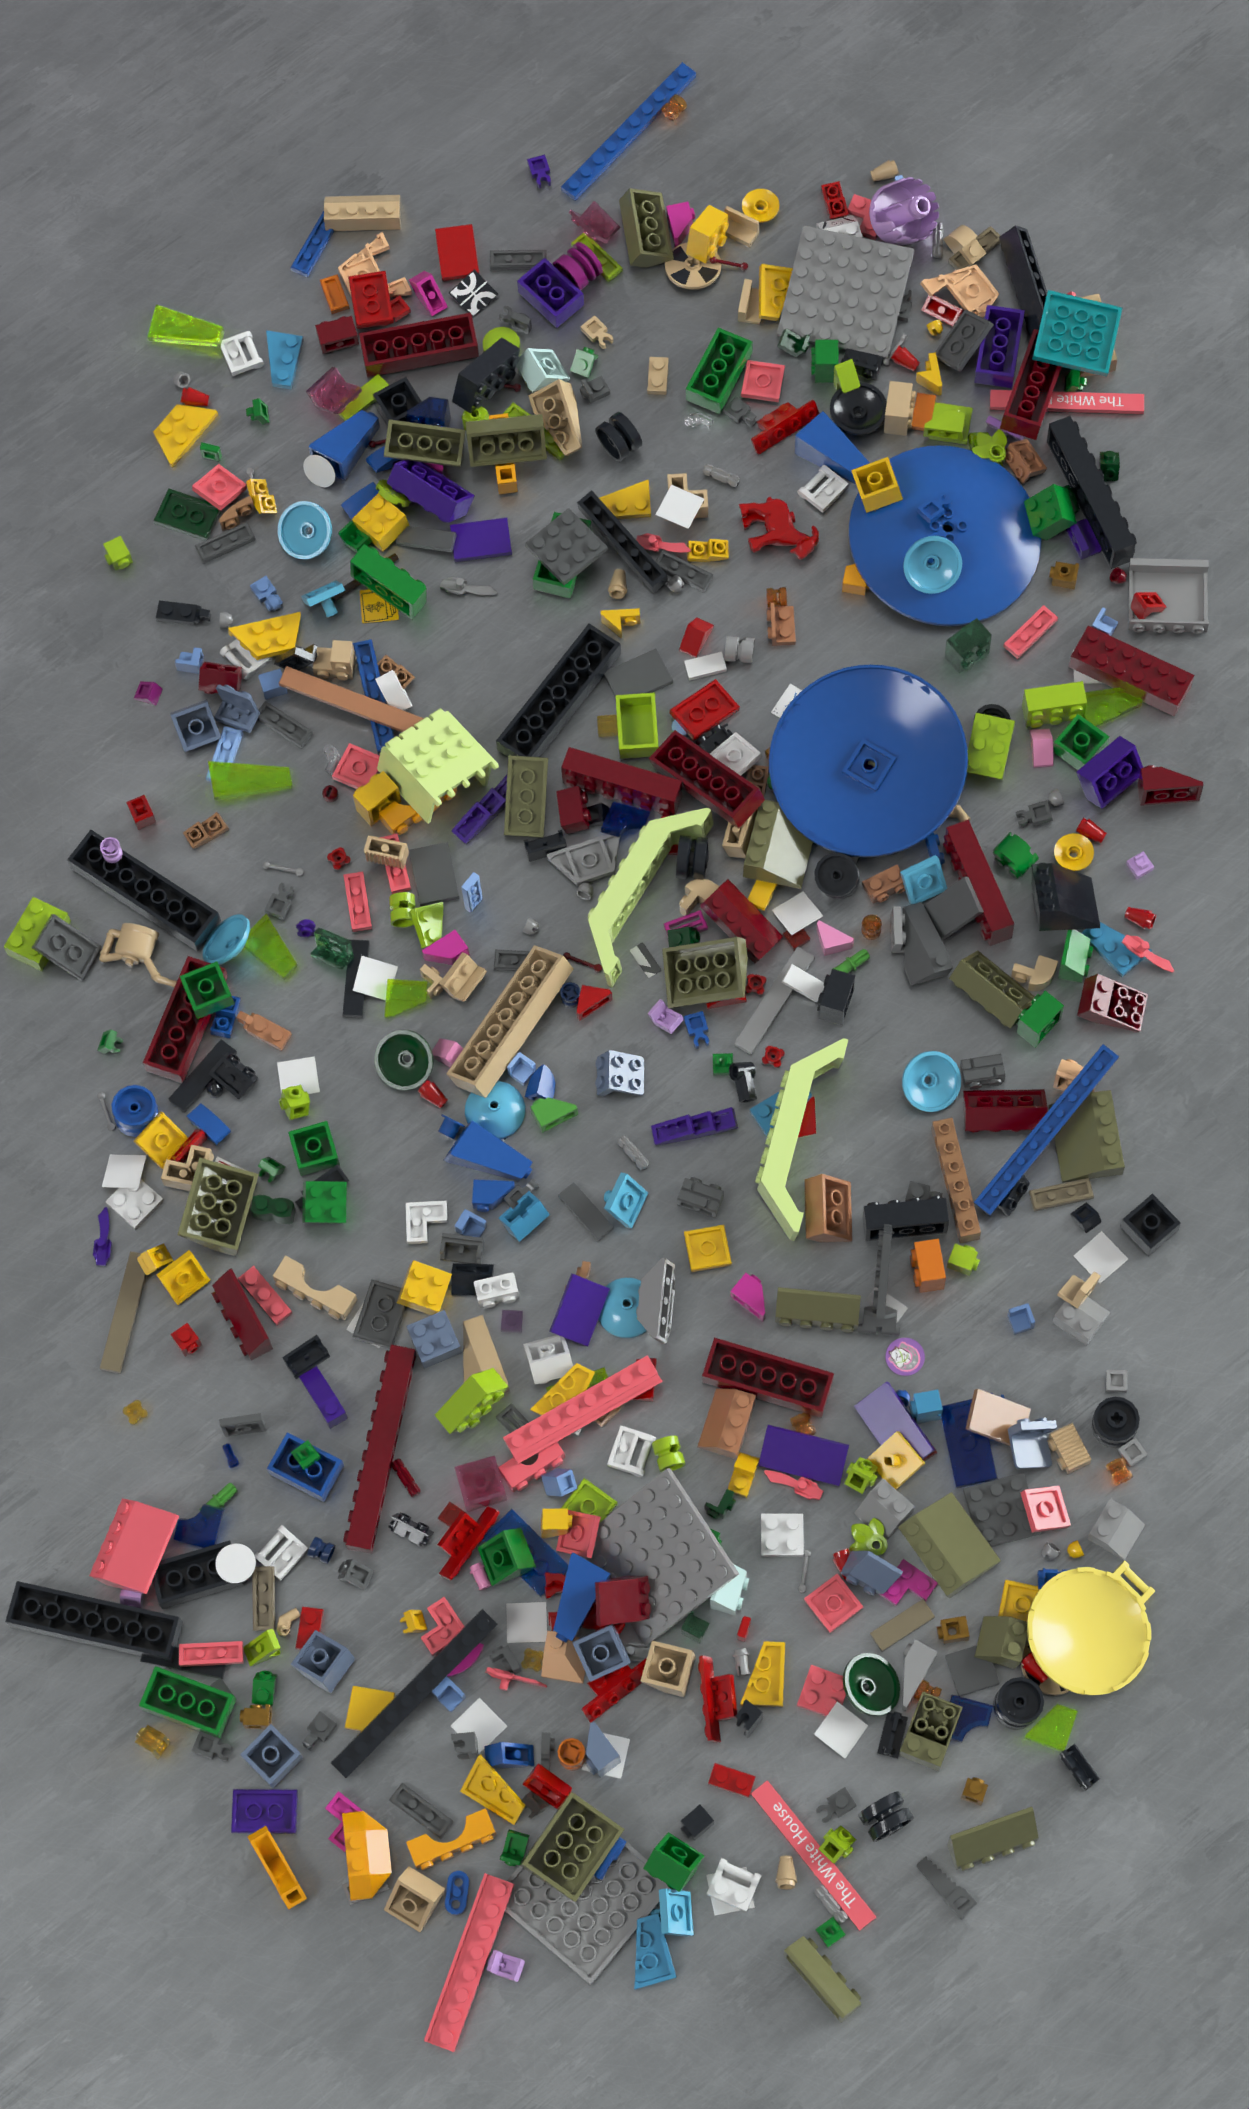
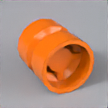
M574 1738L561 1742L557 1752L562 1767L570 1771L580 1769L586 1761V1751L582 1742Z

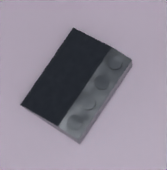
M1053 863L1032 864L1031 884L1039 931L1100 928L1091 877Z

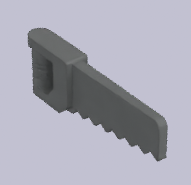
M927 1856L917 1864V1868L941 1894L954 1913L961 1920L965 1918L964 1915L977 1904L964 1888L956 1886V1882H951V1878H947L946 1873H942L941 1869H937L936 1864L932 1865V1861L927 1860ZM959 1898H966L967 1901L958 1909L953 1904Z

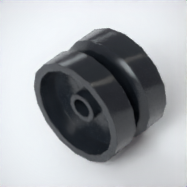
M616 412L609 418V423L604 421L595 428L601 445L618 462L629 456V451L634 452L642 446V439L637 429L621 412Z
M680 835L676 878L687 879L690 867H692L693 879L704 880L709 860L708 838L698 837L695 841V847L692 849L691 836Z
M830 853L824 856L817 863L814 871L818 888L826 896L833 899H844L852 895L860 882V872L857 865L849 856L842 853ZM836 872L840 874V877L838 879H835L834 874Z
M1116 1396L1106 1398L1099 1403L1092 1418L1091 1428L1094 1437L1106 1447H1122L1131 1441L1137 1433L1140 1421L1138 1410L1132 1402L1125 1398Z
M1024 1677L1012 1678L1005 1682L996 1693L993 1701L994 1714L999 1722L1015 1730L1024 1729L1033 1724L1044 1707V1696L1040 1687L1031 1679Z
M899 1791L879 1799L858 1814L863 1825L875 1823L868 1831L873 1842L898 1832L914 1819L909 1808L899 1809L904 1803Z

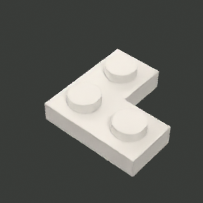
M447 1201L406 1203L407 1244L428 1243L427 1224L448 1223Z

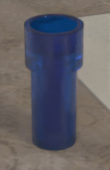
M230 1444L223 1445L222 1448L229 1467L234 1468L238 1466L239 1461L234 1455Z

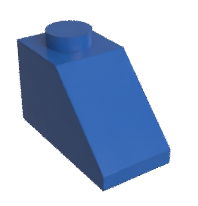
M474 1179L473 1209L479 1212L494 1210L504 1201L503 1198L515 1188V1182Z
M499 1742L484 1746L485 1759L495 1769L534 1767L533 1745Z

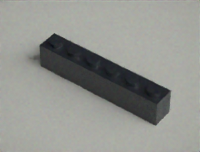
M1015 225L1002 234L999 239L1001 249L1006 258V265L1011 274V281L1016 290V297L1019 300L1021 310H1025L1026 329L1032 335L1033 330H1039L1047 289L1028 230Z
M592 490L577 502L578 509L582 514L592 521V525L652 593H655L668 582L667 574Z

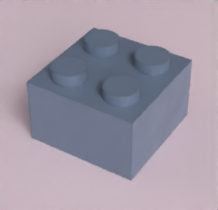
M445 1310L406 1326L424 1369L462 1353Z
M614 1624L602 1627L572 1642L590 1682L631 1662Z
M272 1724L240 1754L272 1788L303 1759L301 1753Z

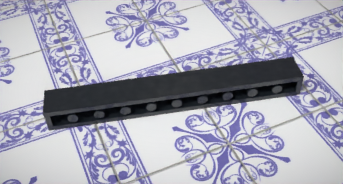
M481 1609L330 1763L347 1778L498 1624Z

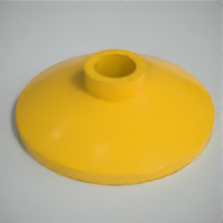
M767 189L752 190L746 194L742 201L743 213L759 221V223L772 220L779 211L780 204L777 196Z
M1071 833L1064 835L1057 841L1054 848V856L1061 867L1072 871H1080L1088 867L1092 862L1094 848L1090 840L1085 836ZM1071 853H1076L1077 856H1076V857H1071L1070 854H1071Z

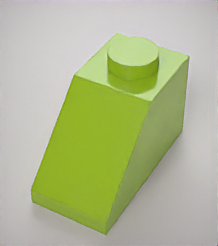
M958 409L945 410L924 425L923 437L962 442L966 412H961Z

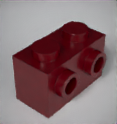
M343 316L337 320L324 321L315 325L322 354L359 345L352 316Z
M204 662L200 667L198 690L204 691L207 694L218 693L216 690L217 685H229L239 692L242 682V667Z
M580 786L556 791L560 824L566 834L589 829L588 821H591V816L586 807V803L589 802L587 793L583 792Z

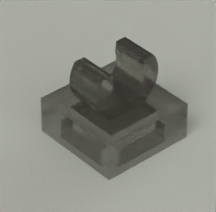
M532 1791L521 1800L526 1805L524 1810L528 1807L532 1811L529 1815L530 1819L545 1811L550 1805Z

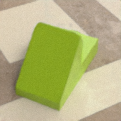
M852 359L834 366V386L836 390L841 388L843 393L860 387Z
M269 1629L245 1645L243 1650L251 1667L279 1656V1649L281 1647L274 1630Z

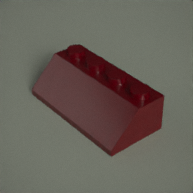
M729 879L700 905L729 938L740 937L746 939L747 956L754 964L783 937Z
M1045 1089L963 1091L965 1131L979 1132L981 1130H990L992 1132H999L1001 1130H1011L1018 1132L1021 1130H1033L1048 1112Z
M232 1268L227 1270L212 1285L215 1292L211 1294L217 1304L221 1302L224 1308L221 1310L225 1321H231L233 1327L230 1330L234 1338H240L242 1344L239 1347L243 1355H249L252 1361L273 1350V1347Z

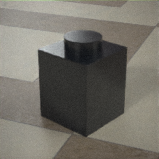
M699 1804L680 1821L683 1826L680 1830L688 1839L692 1837L696 1840L714 1825V1820Z

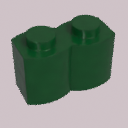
M266 1195L253 1196L251 1213L256 1220L263 1222L274 1220L279 1224H292L294 1222L296 1208L293 1201L287 1198L272 1199Z

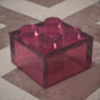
M495 1455L454 1467L467 1512L507 1501Z

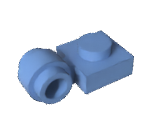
M267 576L250 585L252 592L260 603L264 602L269 612L272 610L276 611L283 604Z

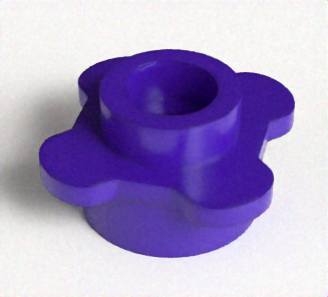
M301 920L296 925V929H298L297 935L300 937L317 935L316 925L312 920Z

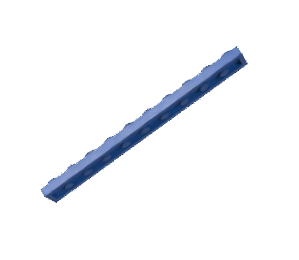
M682 62L561 186V191L576 201L696 78V72Z
M1104 1044L1098 1049L974 1201L975 1205L989 1216L994 1212L1118 1060L1119 1056Z

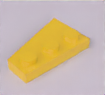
M767 264L760 265L759 319L772 321L779 319L793 268Z
M649 479L599 498L617 519L651 517Z
M576 1363L530 1410L541 1416L587 1390L595 1372Z
M763 1642L741 1700V1706H743V1702L747 1699L754 1706L783 1707L785 1642Z
M480 1754L460 1792L515 1825L526 1804Z

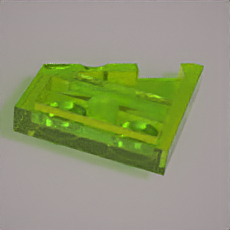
M387 979L384 1017L391 1018L427 1003L428 981Z
M1056 1704L1026 1734L1025 1739L1060 1752L1064 1751L1078 1711Z

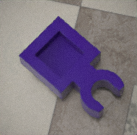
M545 154L527 159L532 179L537 178V187L541 188L542 181H546L548 186H551V178L548 175L550 174V168Z

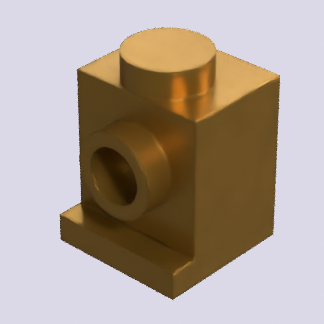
M1056 561L1055 567L1051 566L1049 578H1053L1052 586L1075 590L1079 564L1076 563L1074 565Z
M966 1616L940 1620V1626L937 1627L938 1639H943L944 1644L969 1641L970 1635ZM955 1629L956 1634L950 1635L948 1630Z
M266 1704L265 1709L261 1705H250V1708L240 1710V1722L243 1723L245 1729H266L271 1724V1705Z
M972 1777V1779L967 1778L961 1799L981 1806L988 1785L984 1784L985 1781L976 1777Z

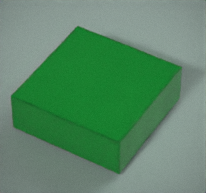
M201 442L200 452L202 458L219 462L222 457L220 447Z

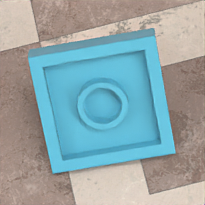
M335 580L301 597L303 602L309 607L321 602L326 617H330L338 613L331 597L345 591L342 583Z
M936 855L913 866L911 865L900 872L911 905L923 902L948 889L939 858Z
M621 1172L613 1190H607L604 1194V1201L606 1202L604 1209L625 1227L632 1228L648 1192L628 1174Z
M660 1889V1909H653L651 1915L659 1913L662 1934L685 1937L694 1936L691 1892Z

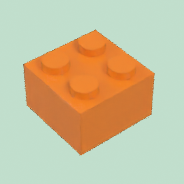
M939 1239L914 1242V1247L910 1250L911 1268L915 1267L913 1275L915 1287H919L920 1293L944 1290L946 1275Z

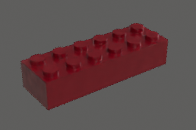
M471 313L359 333L367 377L479 357Z
M1037 329L1033 330L1000 425L1002 430L1033 440H1037L1062 368L1061 366L1032 360L1039 331Z
M1087 626L1069 662L1070 668L1174 717L1188 694L1195 676L1091 626Z
M676 730L649 757L657 772L664 776L681 780L684 791L738 829L765 801L758 787Z
M568 748L561 766L562 781L569 788L580 786L581 789L589 794L597 793L609 800L617 799L625 805L633 804L640 806L645 811L653 810L662 816L676 815L682 799L681 780L575 748Z
M969 819L946 827L943 848L946 854H950L952 859L950 860L951 867L954 872L957 871L959 875L958 881L963 877H969L984 911L974 918L976 923H980L982 927L981 935L983 940H987L989 946L1011 939L1014 921Z
M187 956L143 1060L145 1071L179 1083H183L212 1014L199 1019L196 1018L180 976L211 963ZM220 967L226 981L228 978L225 968Z
M715 1337L702 1374L703 1383L723 1389L744 1391L756 1395V1399L819 1418L823 1416L834 1380V1373Z

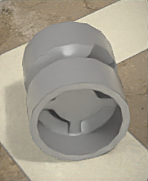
M727 635L724 660L736 662L737 659H740L742 663H752L755 638L743 637L740 640L738 636Z

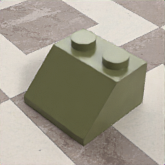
M984 1616L974 1657L1015 1669L1022 1661L1027 1638V1622L1006 1616Z

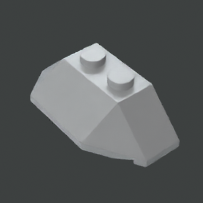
M661 1258L641 1279V1286L638 1290L639 1304L636 1309L637 1320L652 1338L662 1344L667 1343V1338L671 1331L675 1297V1264L666 1258Z

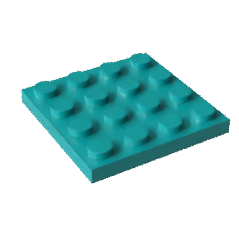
M1048 290L1032 360L1107 377L1123 307Z

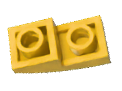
M266 479L247 480L246 484L249 495L259 514H277L274 495H269Z
M709 539L708 542L688 541L687 547L691 550V552H687V561L711 562L729 558L728 540Z
M756 880L748 900L756 908L765 911L778 884Z

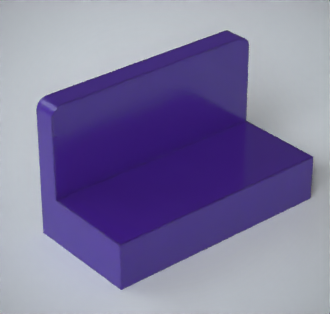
M1087 519L1077 521L1076 524L1066 529L1081 560L1102 551Z

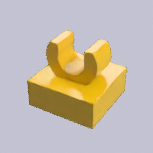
M408 1610L403 1613L404 1617L400 1619V1623H406L408 1627L403 1630V1633H422L428 1630L422 1610Z

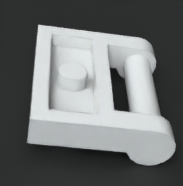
M250 331L219 341V346L232 376L264 366L263 359L259 357L254 346L253 336ZM242 342L246 344L252 360L247 361L240 343Z
M822 465L819 468V472L804 487H801L797 493L801 498L806 499L824 513L849 487V483L826 465ZM824 477H828L813 494L810 493Z
M237 639L220 650V654L224 658L227 657L234 666L242 667V677L245 680L251 678L272 661L271 657L256 660L248 650L240 645V641ZM235 650L251 665L250 668H246L233 654Z
M620 1425L607 1466L631 1473L637 1477H643L645 1473L643 1469L652 1443L656 1441V1437ZM638 1440H642L644 1444L635 1467L630 1465Z
M282 1525L261 1551L254 1554L255 1559L263 1566H274L275 1577L280 1581L309 1550L308 1547ZM284 1537L288 1540L268 1561L265 1557Z
M721 1858L707 1895L747 1912L762 1875L758 1873L752 1874L727 1863L728 1860ZM726 1871L751 1882L750 1887L747 1888L722 1877L723 1872Z

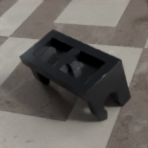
M558 830L557 834L529 842L528 839L523 840L529 862L545 858L549 853L567 848L562 830Z
M315 1335L282 1358L294 1378L298 1379L299 1376L328 1359L330 1355L318 1335Z
M745 1699L743 1707L737 1713L736 1725L739 1727L742 1722L745 1724L744 1729L746 1730L744 1735L747 1738L750 1737L763 1720V1712Z

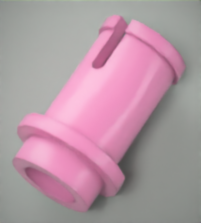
M481 1562L470 1567V1574H473L480 1591L492 1586L484 1570L485 1566Z

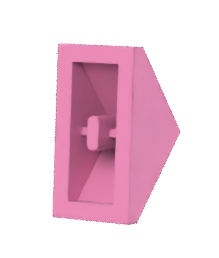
M1050 729L1030 730L1033 767L1053 766V737Z
M820 920L817 922L816 931L824 956L852 949L854 938Z
M440 1038L432 1050L433 1058L451 1068L464 1048L456 1041Z

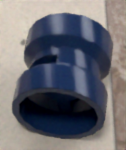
M572 982L564 984L560 990L563 1005L568 1008L578 1006L579 986Z
M315 1537L307 1555L311 1558L317 1557L321 1562L328 1564L333 1556L336 1545L330 1542L325 1543L321 1538Z

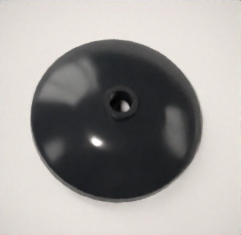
M860 382V387L843 393L841 388H839L834 393L830 402V415L833 422L842 431L853 435H864L875 431L883 424L887 401L878 388L871 384Z

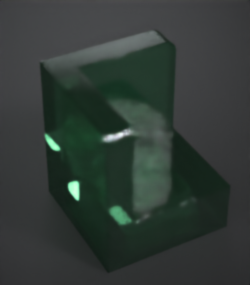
M691 1612L681 1628V1634L701 1643L710 1623L696 1617L694 1612Z

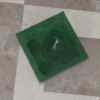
M976 618L946 640L944 657L959 674L964 670L968 671L977 660L986 658L990 653L992 634Z

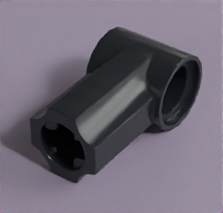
M752 1062L732 1063L729 1067V1076L735 1081L738 1099L741 1103L757 1099L753 1081L756 1069Z

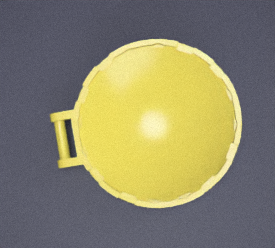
M1125 1560L1112 1573L1091 1567H1079L1064 1571L1047 1581L1033 1599L1027 1620V1635L1030 1649L1042 1671L1053 1682L1068 1691L1091 1696L1114 1692L1130 1683L1141 1671L1148 1658L1151 1624L1148 1621L1144 1603L1155 1590L1151 1586L1148 1587L1128 1567L1129 1564ZM1122 1573L1143 1593L1141 1596L1120 1576Z

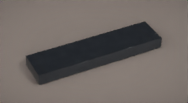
M349 940L343 1017L363 1018L365 994L353 991L361 956L369 957V940Z
M221 1039L168 1098L169 1101L185 1113L207 1088L208 1083L214 1080L208 1073L226 1052L236 1055L237 1051Z
M176 1647L172 1663L143 1656L140 1659V1662L144 1664L223 1679L226 1665L180 1667L179 1647Z

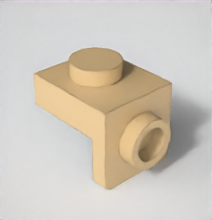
M424 964L420 968V974L422 978L431 984L427 989V996L432 999L443 991L444 988L439 984L443 978L439 976L440 973L437 969Z

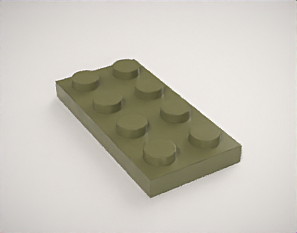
M508 756L504 835L544 837L548 758Z

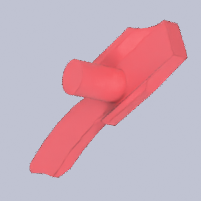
M645 533L640 536L638 535L636 539L645 550L657 552L663 549L676 553L691 552L684 542H662L661 537L658 535Z
M1128 934L1121 943L1138 957L1143 958L1145 956L1156 966L1166 971L1174 972L1169 960L1163 959L1148 950L1150 946L1147 941L1142 940L1138 936H1130Z
M764 1471L770 1482L793 1487L796 1494L809 1500H820L824 1492L818 1487L817 1483L804 1477H800L797 1481L780 1472Z
M487 1667L485 1671L491 1677L501 1680L500 1690L507 1691L509 1682L512 1680L547 1688V1685L542 1682L517 1676L505 1670Z

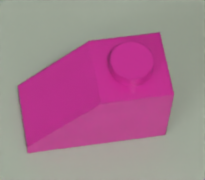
M688 201L666 206L667 220L675 247L680 245L689 233L690 226L693 224L692 220L695 219L694 209L690 208Z
M423 271L409 279L417 298L431 316L448 307L431 273Z
M453 930L422 950L425 961L453 965L462 952L470 954L467 945L456 930Z
M745 1273L730 1291V1297L763 1322L765 1319V1306L761 1281L752 1274L750 1276Z

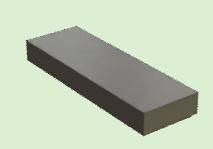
M990 226L976 237V240L985 250V255L1000 244V235ZM959 251L949 258L948 261L956 270L970 266Z
M1089 1178L1029 1190L1034 1212L1094 1199Z
M274 1566L255 1567L252 1573L253 1631L275 1630Z
M924 1599L871 1632L870 1635L881 1652L934 1619L935 1616Z

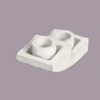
M391 670L375 679L388 705L403 711L413 707L395 671Z

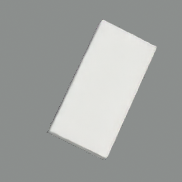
M722 652L684 661L689 681L727 672Z
M793 964L789 966L781 983L814 1002L818 1001L819 995L824 989V982Z

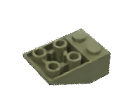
M922 1691L899 1756L939 1771L963 1707Z

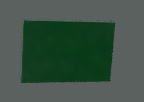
M168 488L154 518V524L206 541L209 539L221 511L208 501Z

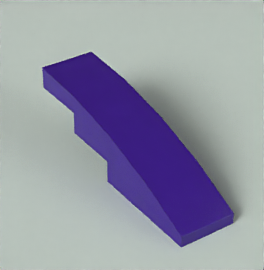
M507 775L495 788H491L480 802L477 801L451 830L465 844L481 832L506 807Z
M732 1107L717 1112L707 1111L694 1116L688 1114L651 1125L655 1145L701 1138L738 1128L735 1111Z

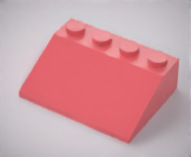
M122 1498L89 1576L107 1586L147 1594L179 1516L137 1501Z

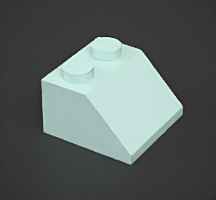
M527 348L519 357V362L516 365L519 374L524 378L527 387L532 393L558 379L565 382L571 379L552 349Z
M736 1565L734 1567L739 1575L711 1596V1609L735 1615L736 1610H741L744 1598H741L742 1590H747L750 1578L746 1577V1570Z

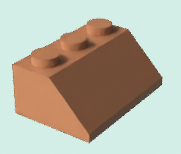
M825 1174L805 1179L807 1239L817 1242L852 1241L851 1182Z
M716 1388L697 1447L737 1459L756 1403V1395L737 1389Z

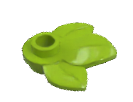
M998 429L992 437L982 432L977 433L976 442L978 446L972 449L973 453L984 459L989 458L996 463L1002 462L1006 457L1005 446L1007 444V438L1003 431Z
M872 1518L869 1525L853 1524L851 1532L856 1542L849 1547V1550L870 1551L875 1555L884 1554L888 1548V1542L884 1537L885 1528L883 1524L876 1518ZM875 1541L880 1543V1548H874L873 1544Z

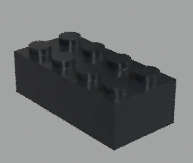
M501 337L458 373L452 402L469 413L473 412L476 408L479 409L484 401L491 399L497 390L500 391L508 381L514 379L516 375L515 368L520 359L518 357L520 348Z
M932 1196L927 1200L912 1198L907 1202L891 1200L887 1204H879V1202L868 1203L863 1208L865 1241L879 1240V1230H884V1224L892 1225V1239L947 1233L949 1217L946 1198Z
M225 1541L161 1560L153 1578L160 1607L162 1609L243 1586V1582L230 1583L223 1580L216 1570V1558L219 1552L227 1545L232 1544L231 1541Z

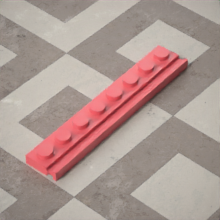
M647 1355L504 1436L503 1440L515 1458L516 1463L519 1464L663 1381Z
M484 1873L426 2033L425 2042L455 2052L515 1884Z

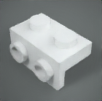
M513 1272L474 1281L479 1307L492 1308L497 1303L504 1302V1304H509L519 1298Z

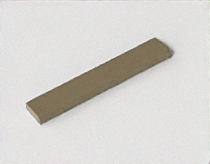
M130 1251L100 1370L121 1374L146 1279V1274L137 1260L141 1253Z

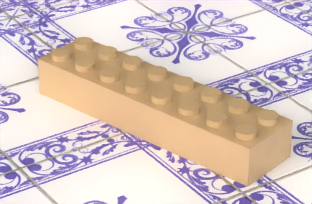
M534 945L446 1073L457 1087L484 1098L488 1096L574 970L563 955Z

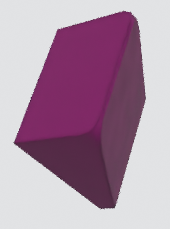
M140 681L134 699L151 705H157L163 689L155 682Z

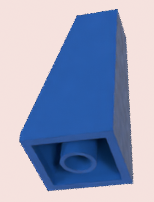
M361 410L309 445L310 455L324 457L334 468L335 476L346 481L368 447L369 442L379 430V418L372 412L367 413Z
M823 411L795 435V454L819 467L826 465L841 478L854 484L856 483L851 470L870 463Z
M471 1121L464 1128L443 1159L451 1164L517 1182L529 1176L532 1171L530 1166L533 1163L474 1121Z
M573 1552L570 1556L553 1629L557 1633L556 1638L565 1643L568 1640L574 1641L596 1603L595 1582L608 1580L611 1577L609 1572Z

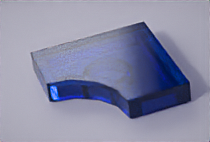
M613 801L601 827V832L621 837L624 832L630 829H641L644 825L646 826L651 811Z
M204 1504L195 1517L189 1519L179 1518L174 1540L202 1548L215 1545L225 1509Z
M951 1695L950 1702L963 1707L951 1740L962 1742L965 1735L972 1729L988 1727L993 1705Z

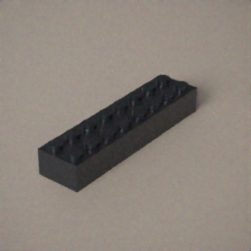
M1067 416L1049 423L1046 442L1065 480L1074 489L1078 505L1091 526L1110 568L1113 569L1130 562V558H1133L1137 540L1135 535L1130 533L1128 529L1127 519L1121 516L1120 506L1117 501L1113 500L1111 488L1105 484L1101 469H1097L1093 453H1089L1087 441L1084 437H1081L1077 422H1073L1071 416Z
M589 623L496 740L497 750L507 757H540L599 683L604 673L610 669L621 655V644Z
M90 830L67 859L70 868L198 952L221 922L218 911L124 850H122L123 855L118 862L109 863L105 861L100 850V844L105 838Z
M19 1581L16 1582L5 1621L12 1628L169 1663L173 1662L183 1621L178 1616Z

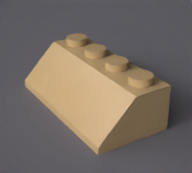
M400 195L325 197V230L401 229Z

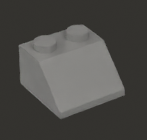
M1088 1297L1078 1309L1065 1301L1055 1314L1052 1323L1087 1346L1110 1312Z
M882 1479L867 1495L854 1515L866 1525H869L872 1518L878 1519L885 1528L884 1537L888 1540L898 1529V1526L903 1524L914 1512V1505L885 1479Z
M1110 1498L1092 1528L1088 1540L1118 1558L1125 1560L1145 1524L1128 1508Z

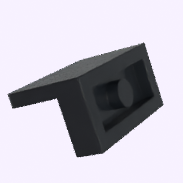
M453 1263L451 1294L477 1296L474 1281L493 1277L494 1264Z

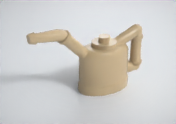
M131 923L122 924L121 930L110 929L108 931L102 951H100L99 959L101 962L123 960L128 966L144 963L152 980L160 984L172 986L173 988L175 987L177 981L161 976L151 960L155 943L159 937L157 931ZM114 938H118L115 953H110Z

